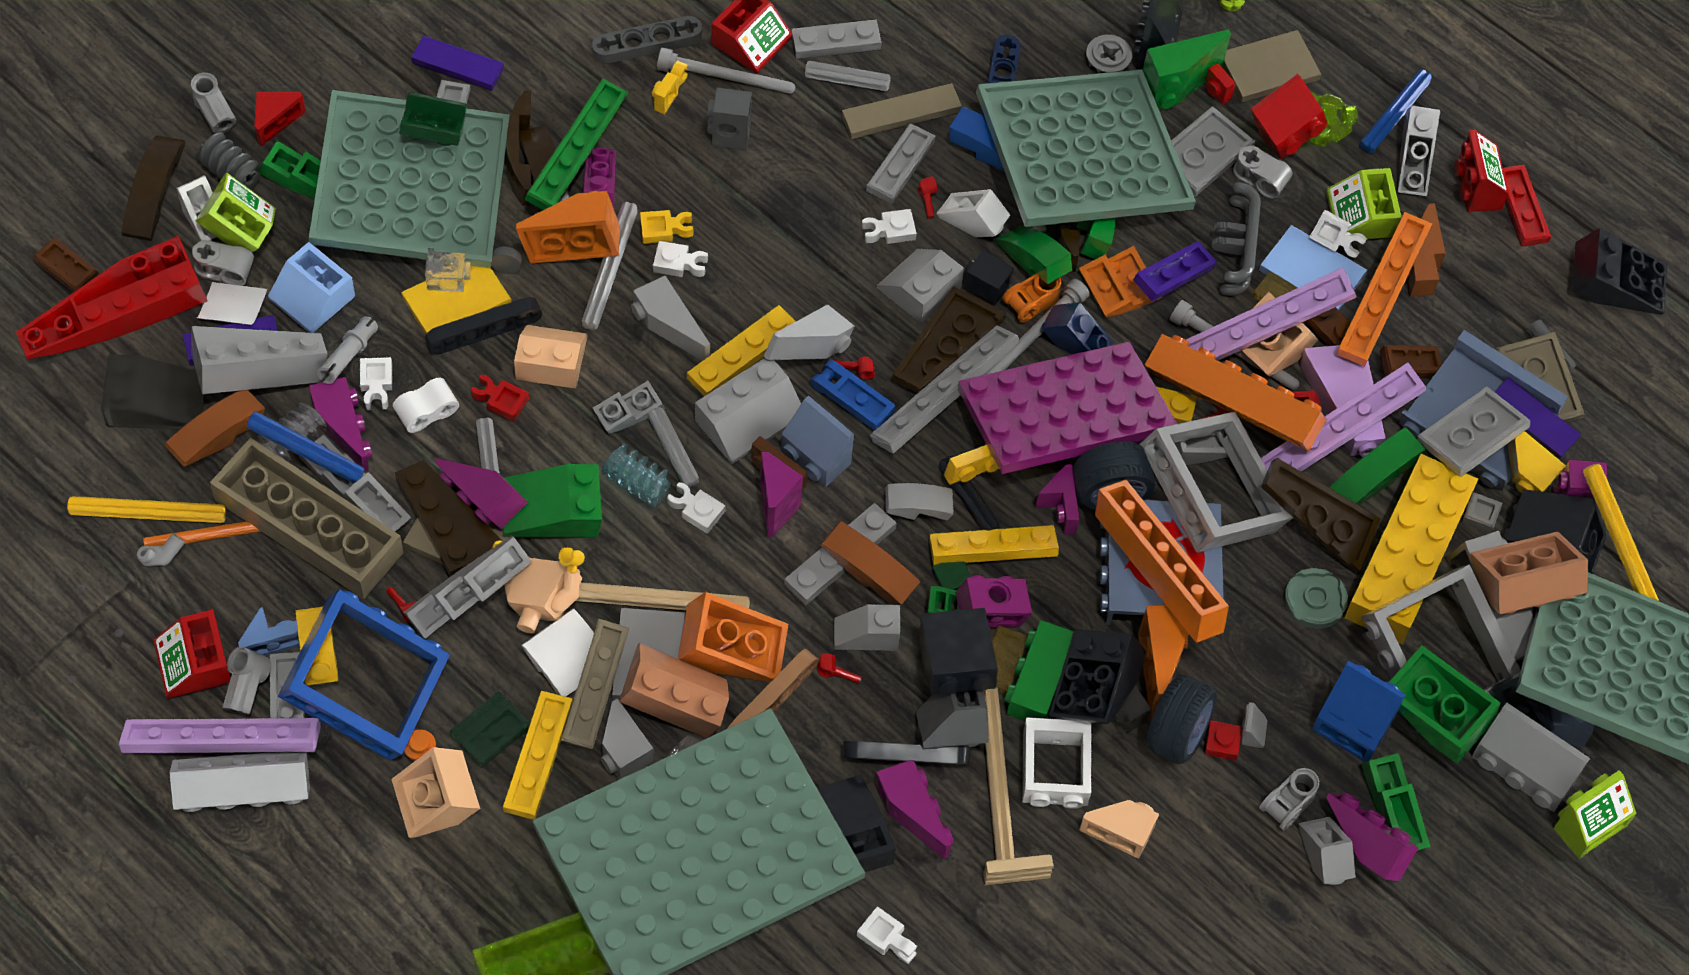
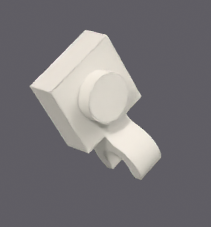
M876 907L857 931L858 938L882 955H885L890 948L902 961L909 964L917 954L914 951L917 946L901 935L904 931V925L879 907Z

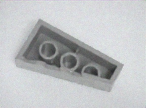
M191 326V355L202 394L324 382L327 378V374L322 380L317 376V370L327 361V350L321 333Z
M1496 531L1465 541L1445 556L1450 566L1456 564L1457 568L1470 565L1479 583L1471 560V552L1508 543L1501 537L1500 532ZM1489 604L1516 662L1523 660L1534 621L1533 606L1517 610L1511 614H1499Z

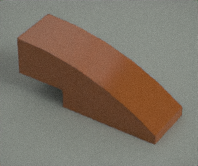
M1435 203L1428 205L1421 218L1432 223V226L1408 275L1410 297L1433 295L1439 282L1437 270L1440 269L1446 253Z
M240 390L195 417L165 443V447L185 467L233 445L237 435L250 430L247 428L250 416L254 412L263 415L265 407L248 390Z
M842 521L838 522L820 544L864 587L870 586L889 605H902L921 582L890 554Z

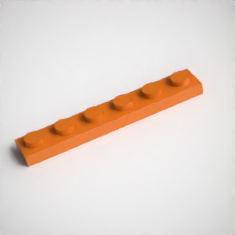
M1404 212L1336 355L1365 367L1430 231L1432 223Z

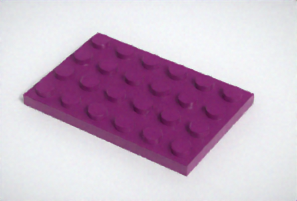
M1130 341L958 381V391L1001 474L1080 456L1086 451L1106 443H1135L1143 441L1157 428L1177 424Z

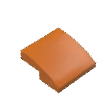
M1134 246L1109 259L1105 254L1079 268L1106 318L1152 303L1133 281L1135 275L1146 268Z

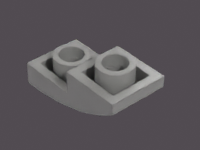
M646 381L623 396L619 392L593 407V410L608 434L648 419V413L652 409L657 407L665 409L649 381Z
M919 483L888 484L885 487L886 513L915 520L919 514H924L948 521L953 515V493L950 488Z

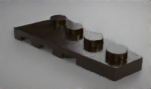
M953 286L894 371L892 381L918 394L996 325L999 326L1005 320L1006 313Z
M1279 458L1272 460L1261 488L1354 574L1359 572L1381 518Z
M424 460L395 472L398 484L450 577L491 550L494 542L502 541Z

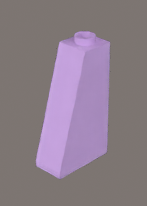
M1340 345L1305 348L1300 361V368L1312 390H1315L1319 396L1326 415L1374 385L1369 362L1367 361L1364 367L1336 355ZM1382 420L1343 444L1350 456L1360 455L1365 457L1385 441L1386 437Z

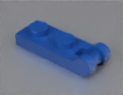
M829 360L823 366V371L820 374H815L809 381L815 391L824 393L874 431L895 412V404L834 360ZM832 379L838 380L835 384L830 382Z

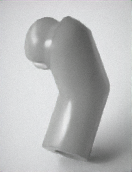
M172 533L163 546L140 547L137 551V559L145 566H166L186 542L175 533Z

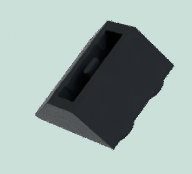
M1143 0L1133 57H1138L1136 69L1143 70L1147 49L1177 42L1182 12L1176 0Z
M1599 228L1578 240L1575 244L1572 292L1596 304L1662 315L1665 313L1668 264Z
M1075 629L1049 717L1109 724L1137 683L1147 651L1133 634Z
M862 775L817 787L863 870L868 872L893 864L896 848L886 821Z

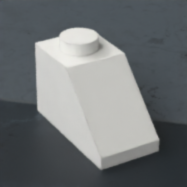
M991 189L951 193L937 212L940 219L975 238L996 236L1003 230L1004 223L1010 216Z

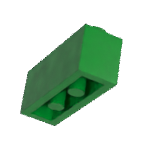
M1040 620L1036 631L1030 630L1025 643V648H1028L1029 652L1026 658L1020 656L1014 673L1019 676L1017 684L1010 683L1004 702L1009 703L1008 716L1022 721H1026V718L1047 719L1074 631Z

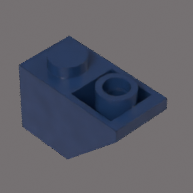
M1080 302L1053 305L1041 327L1058 348L1071 354L1108 347L1113 344L1111 338Z

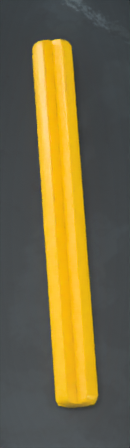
M1593 464L1583 470L1584 476L1634 591L1659 601L1601 465Z
M77 496L69 497L67 504L70 515L224 523L227 514L226 507L223 504Z

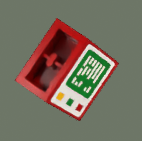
M734 0L711 24V44L756 74L792 38L791 31L769 0Z
M1469 130L1465 142L1461 144L1460 156L1454 163L1455 175L1460 176L1461 200L1465 201L1467 212L1502 210L1509 193L1498 146L1478 131Z
M213 609L181 617L153 639L167 699L230 682L231 677Z

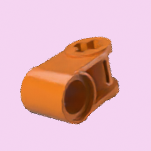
M1035 274L1009 288L1002 299L1005 304H1010L1016 311L1018 320L1021 323H1026L1058 302L1061 278L1047 284L1040 276ZM1042 287H1050L1051 290H1045Z

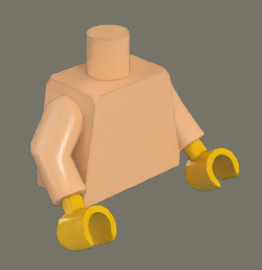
M503 541L494 542L493 548L502 543ZM562 548L559 552V561L530 558L532 562L504 584L508 604L520 616L517 624L518 629L533 634L539 620L555 622L578 599L582 577L577 566L581 565L585 559L584 554L580 550Z

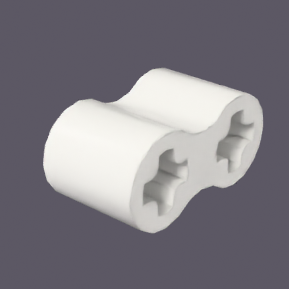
M435 378L417 390L400 395L395 399L392 407L407 431L414 433L421 431L433 421L451 416L459 408V403L443 378Z

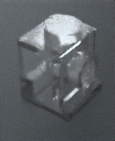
M428 248L425 271L427 290L464 292L465 280L471 279V262H466L465 253L435 252L434 248Z

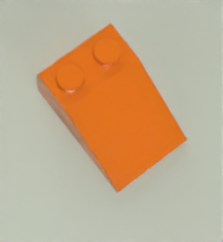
M607 191L575 194L516 223V231L530 264L619 256L620 224Z
M705 592L687 604L678 659L710 673L771 682L781 672L789 624Z
M1167 605L1146 606L1138 632L1139 643L1147 651L1142 667L1150 721L1162 695L1173 679L1183 649L1188 647V635H1190Z

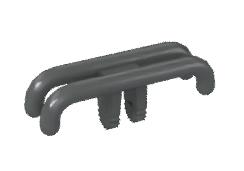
M1236 182L1233 185V191L1245 195L1247 198L1233 195L1230 197L1229 202L1231 206L1244 210L1245 224L1217 222L1214 225L1215 235L1221 237L1212 240L1213 250L1241 255L1240 270L1227 271L1223 276L1226 282L1235 283L1223 284L1220 287V293L1225 296L1242 294L1249 287L1251 275L1255 268L1261 199L1254 187L1243 182Z

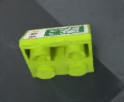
M1391 168L1361 170L1327 188L1326 193L1330 212L1351 224L1347 232L1351 234L1361 233L1367 239L1393 237L1402 216Z
M225 173L195 222L227 245L241 246L254 252L260 247L273 226L276 208L230 174Z
M1620 770L1610 777L1606 773L1601 775L1591 784L1592 789L1586 793L1579 790L1566 801L1567 806L1558 813L1560 819L1553 829L1578 859L1627 827L1636 815L1624 775Z

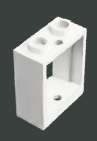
M1026 718L1023 730L1022 803H1030L1036 807L1058 804L1070 809L1088 806L1091 795V722ZM1034 743L1081 746V785L1034 783Z

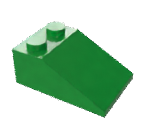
M1229 29L1147 49L1143 72L1158 109H1169L1180 104L1206 82L1210 67L1217 63L1223 67L1231 36Z
M564 464L504 478L528 503L502 528L503 537H598L602 522L598 464Z
M1422 645L1389 681L1397 686L1400 692L1405 694L1398 711L1430 745L1456 764L1492 725L1498 715L1501 702Z

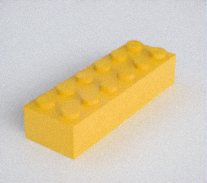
M1420 454L1354 594L1345 619L1367 628L1361 616L1433 580L1477 484L1478 478L1469 474H1464L1460 477L1444 463ZM1423 599L1386 617L1398 643L1403 645Z

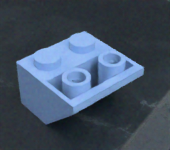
M308 242L286 261L268 295V299L307 332L314 333L355 297L352 277Z

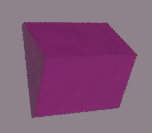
M761 452L760 486L767 537H774L801 507L803 476L769 452Z

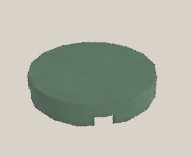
M1310 568L1301 570L1295 577L1290 579L1286 586L1284 603L1287 612L1296 622L1305 627L1314 629L1331 627L1341 619L1347 608L1348 594L1340 579L1338 581L1332 576L1331 572L1324 569Z

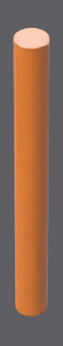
M245 521L176 532L175 534L181 537L186 542L185 544L261 531ZM172 533L143 538L144 546H163Z

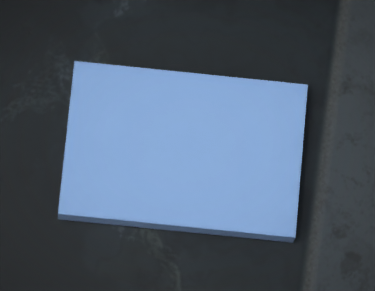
M1293 225L1288 228L1259 268V271L1290 290H1295L1342 267L1345 269L1355 290L1367 273V269L1340 253L1334 252L1309 238L1310 235ZM1344 303L1337 306L1336 308L1340 310Z

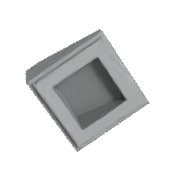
M1249 702L1242 718L1240 742L1241 745L1263 748L1265 745L1267 719L1254 703Z

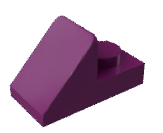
M1072 464L1065 465L1039 492L1036 502V508L1056 507L1057 523H1062L1063 535L1076 534L1079 523Z

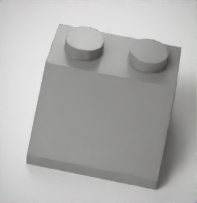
M916 249L877 284V289L922 324L940 307L953 286L958 289L961 288L964 268L942 250Z

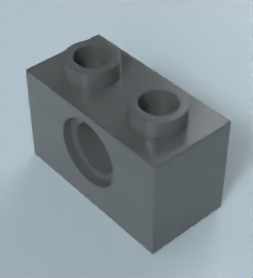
M724 88L716 89L715 99H709L707 113L709 117L707 133L712 134V146L747 150L751 129L752 92Z

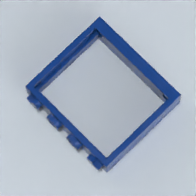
M339 589L327 598L277 697L312 717L318 718L319 721L391 761L402 755L450 654L443 651L442 646L437 642L425 640L414 634L415 631L410 626L402 623L397 624L387 618V614L381 609L363 604L354 593ZM339 611L430 664L395 736L303 684Z

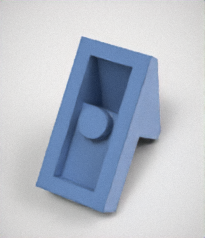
M261 607L238 642L239 647L243 646L264 656L300 647L297 620L282 621L275 627L268 628L263 607Z

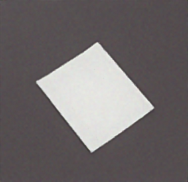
M212 282L206 297L208 301L203 304L197 318L252 325L256 320L267 289Z

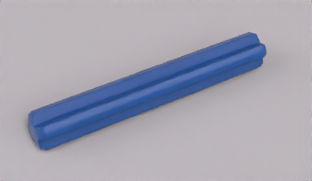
M1421 69L1414 75L1363 137L1360 144L1362 150L1369 154L1375 151L1406 113V110L1429 85L1432 79L1430 73Z
M254 412L247 422L248 429L354 484L361 479L364 473L362 466L258 412Z

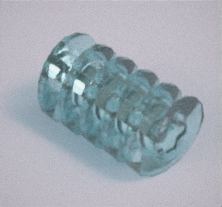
M623 443L606 460L602 469V475L607 474L609 480L617 481L620 487H627L629 493L638 494L640 500H648L649 506L656 507L670 490L672 482L666 480L669 471L664 469L657 474L659 465L656 462L647 468L649 458L643 456L637 461L638 450L634 449L627 455L629 445Z

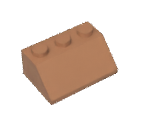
M1559 532L1471 552V560L1482 592L1487 602L1499 614H1511L1520 609L1532 606L1539 607L1548 602L1572 599L1577 595L1588 593V559Z
M639 643L636 647L619 702L708 738L721 726L729 701L727 679Z

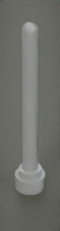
M662 47L658 57L657 70L663 72L672 70L673 65L678 60L687 64L686 71L789 94L793 93L796 88L795 84L789 81L678 57V54L673 53L672 49Z
M1072 279L1063 288L1062 298L1055 305L1077 302L1082 304L1089 297V291L1081 281ZM1051 309L1019 339L1020 343L984 375L1006 370L1044 332L1041 327Z
M1184 300L1179 302L1169 319L1178 326H1191L1200 333L1214 327L1196 316V311L1192 310L1193 306ZM1242 350L1234 353L1238 357L1242 358L1246 362L1250 363L1257 369L1264 372ZM1280 370L1270 376L1291 390H1296L1299 387L1298 379L1284 370Z

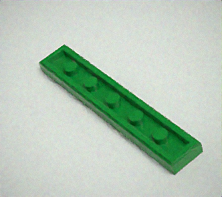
M605 79L601 80L525 197L526 201L542 210L559 203L628 95L627 91Z

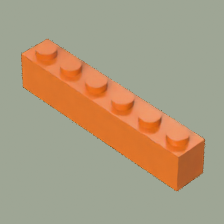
M1164 334L1161 335L1144 365L1152 375L1229 413L1236 412L1239 418L1308 452L1310 451L1327 420L1320 411L1322 409L1321 406L1309 399L1301 402L1293 398L1295 394L1282 386H1278L1277 389L1267 385L1268 381L1255 373L1248 376L1240 372L1242 368L1231 361L1225 360L1223 364L1215 360L1216 356L1204 348L1199 347L1198 351L1188 347L1190 344L1188 341L1177 335H1173L1172 338Z
M1123 480L1100 488L1095 512L1096 518L1194 641L1197 643L1224 633L1229 605L1129 482Z

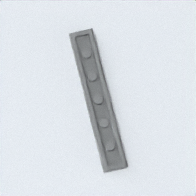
M996 325L870 434L872 442L894 454L960 396L958 381L982 376L1020 343L1018 335Z

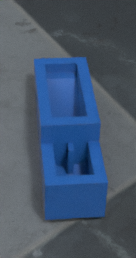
M962 107L949 127L950 142L976 152V160L1004 170L985 116Z

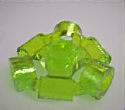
M1311 92L1317 102L1324 105L1321 108L1324 111L1328 126L1324 128L1320 135L1309 140L1314 145L1326 146L1328 142L1333 140L1338 142L1350 134L1352 126L1357 124L1358 121L1356 106L1348 105L1343 102V98L1328 93L1323 96ZM1338 109H1342L1341 116L1343 123L1340 122L1337 116Z

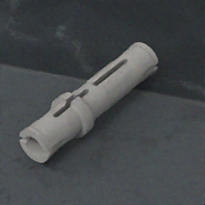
M362 317L354 329L346 332L342 339L343 342L317 370V376L320 380L328 373L329 376L325 379L324 383L332 384L352 358L365 349L367 341L378 330L375 320L367 327L366 325L371 320V317Z

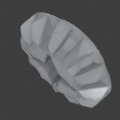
M1101 35L1094 38L1088 44L1086 57L1089 60V66H1094L1098 73L1101 71L1107 73L1121 72L1130 66L1132 50L1129 44L1118 36ZM1104 52L1108 55L1114 54V59L1111 60L1109 57L1103 58Z

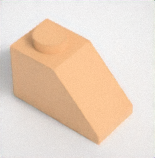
M1126 800L1086 812L1079 831L1139 859L1156 825L1159 813L1154 812L1153 808L1145 803H1135L1131 800Z

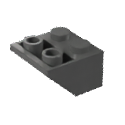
M983 691L932 695L916 711V720L923 748H941L956 745L973 747L980 743H989L988 708Z

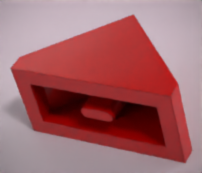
M257 92L254 127L257 142L261 147L306 113L304 98L300 92Z

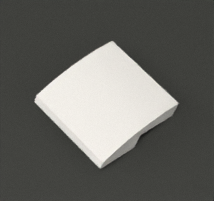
M572 609L521 646L538 672L544 674L556 694L566 697L578 687L594 632L577 611Z

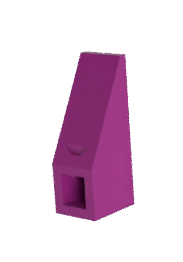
M595 148L586 159L583 193L607 191L615 211L616 150Z
M346 377L336 379L332 384L322 382L309 385L319 428L356 464L362 466L364 472L369 471L367 459L372 458L369 441H362L360 433L366 432L362 414H355L354 406H359L355 387H348Z
M438 458L434 461L443 470L439 476L451 488L455 485L460 488L456 494L468 506L474 503L478 507L474 512L487 525L492 521L502 529L528 503L497 471Z
M912 759L878 771L876 773L875 786L887 813L943 859L948 858L951 845L954 843L949 827L947 825L943 826L939 819L941 815L940 807L936 798H930L926 789L928 781L923 769H917Z
M1345 792L1342 795L1328 793L1326 798L1344 833L1351 839L1353 850L1359 862L1385 880L1400 881L1419 848L1409 841L1411 836L1397 827H1393V829L1384 824L1386 819L1377 812L1370 809L1365 811L1359 807L1360 801L1354 796Z

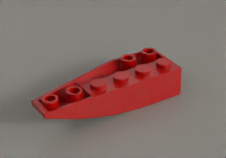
M179 236L120 260L25 325L16 334L28 360L117 338L151 326L203 304L208 300Z

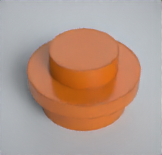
M414 730L404 749L405 755L409 759L416 761L431 748H436L434 736L426 730Z

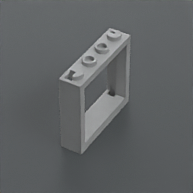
M1236 412L1157 428L1139 444L1144 448L1152 470L1197 553L1275 533L1293 518L1261 488L1267 469ZM1217 434L1261 517L1219 527L1174 443ZM1202 533H1205L1206 535L1204 539L1201 535Z
M1470 565L1456 568L1361 616L1368 629L1366 635L1374 641L1379 652L1378 660L1382 667L1388 670L1392 679L1407 660L1386 617L1452 585L1498 681L1483 690L1492 697H1495L1492 691L1495 684L1521 672Z

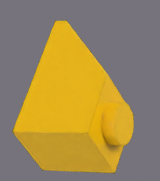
M1525 431L1508 443L1511 478L1520 493L1523 492V489L1544 492L1558 476L1559 472L1566 467L1565 464Z
M323 607L296 610L300 651ZM332 627L305 677V685L338 681Z

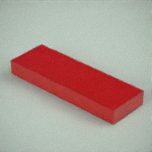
M1525 165L1503 168L1509 193L1505 205L1521 247L1549 243L1551 234Z

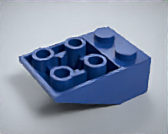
M1348 661L1320 711L1312 731L1363 762L1370 761L1387 735L1405 694L1400 692L1394 684L1384 682L1372 675L1366 667L1358 664L1355 665Z

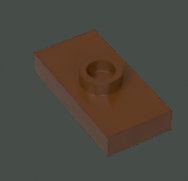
M55 237L32 256L37 265L72 292H75L99 275L98 270Z
M1383 345L1379 350L1385 377L1406 363H1409L1419 378H1433L1442 366L1438 346Z

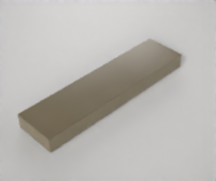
M951 83L842 110V118L850 138L854 139L906 126L910 123L914 124L959 113L962 105Z
M598 619L561 743L593 751L628 636L629 627Z

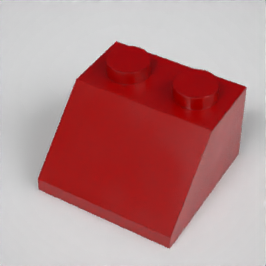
M1296 74L1250 108L1261 138L1281 160L1287 155L1297 152L1302 144L1310 138L1320 135L1324 128L1328 126L1323 109L1299 74Z

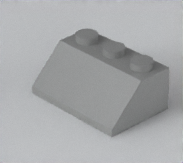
M764 358L696 401L695 422L728 461L733 464L751 452L752 443L759 436L769 441L783 432L800 407L801 402L786 373L774 360Z
M1508 703L1504 705L1472 755L1484 769L1494 771L1503 777L1509 786L1522 790L1531 796L1537 805L1548 808L1553 812L1558 808L1590 760L1588 756Z

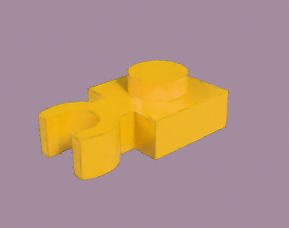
M677 60L671 72H667L662 82L657 81L652 91L655 111L665 115L678 95V88L685 82L688 76L685 73L688 67L687 64Z
M670 210L640 212L643 244L659 243V241L673 242V234H678L684 238L693 236V226L686 227L682 225L684 223H692V213L682 212L676 217H671Z

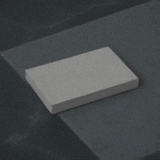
M1213 106L1171 140L1195 197L1238 161L1239 151L1243 147L1255 145V140Z
M1486 386L1420 433L1418 441L1426 450L1462 477L1530 427V420Z
M621 608L619 625L629 627V632L614 678L613 700L620 699L636 647L639 643L678 659L685 612Z

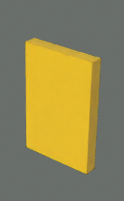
M462 264L401 292L402 299L425 335L435 327L511 302L510 296L491 268Z

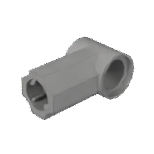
M203 72L195 75L191 80L194 105L201 110L213 133L230 131L236 124V118L218 88L217 79L210 73Z
M240 646L230 653L227 661V667L232 676L222 708L230 713L250 716L258 684L265 681L269 676L271 661L264 655Z

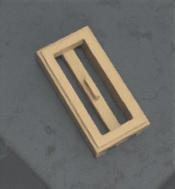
M1052 855L987 861L983 874L985 885L1050 878L1054 866Z

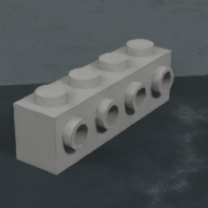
M273 752L173 760L169 772L173 810L183 809L185 812H195L203 807L214 806L218 809H230L240 804L261 807L270 802L283 801L285 804H297L308 799L310 791L307 752Z

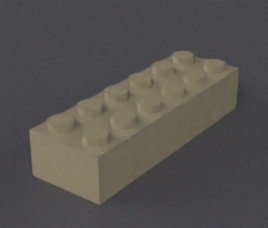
M251 437L210 482L213 497L217 503L225 505L226 509L251 523L258 530L362 599L367 597L404 554L399 534Z

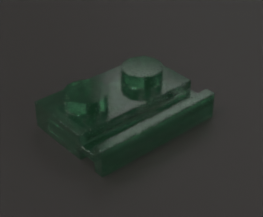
M498 691L449 732L450 737L453 740L455 739L460 744V747L483 768L529 729L530 721Z

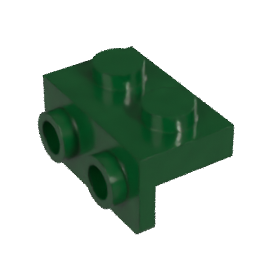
M409 92L400 123L399 134L407 135L415 140L427 139L436 141L444 146H458L464 127L467 104Z

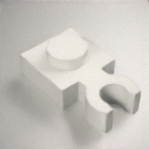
M911 209L883 212L879 221L875 218H865L862 220V229L874 230L873 232L865 233L866 243H874L880 237H885L887 244L916 240L917 233Z
M1327 210L1322 213L1309 237L1334 252L1341 245L1344 247L1347 255L1354 258L1360 252L1352 247V241L1364 244L1367 240L1361 233L1351 234L1347 232L1351 224Z
M659 241L653 263V272L683 277L684 270H688L694 276L703 277L705 275V267L698 266L696 263H707L708 253L696 251L690 254L688 253L687 245Z
M391 357L360 359L361 391H367L364 395V403L367 410H371V402L374 399L382 401L383 409L388 408V396L385 391L392 390Z
M681 482L677 484V492L681 493L683 497L675 498L671 494L667 496L669 506L674 509H684L682 511V518L707 534L726 510V505L702 490H699L695 496L692 495L689 487Z

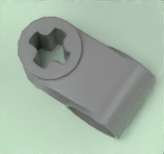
M1255 146L1243 147L1239 151L1238 161L1233 168V175L1239 182L1251 185L1263 196L1271 199L1279 196L1293 174L1288 164L1277 160Z
M210 240L200 241L192 249V256L195 260L194 270L198 277L232 285H245L254 260V255L250 250L241 246H230Z
M1297 769L1265 798L1259 810L1268 812L1280 823V829L1285 831L1314 800L1320 782L1317 774L1311 769ZM1295 784H1305L1309 787L1310 791L1302 792L1296 788Z

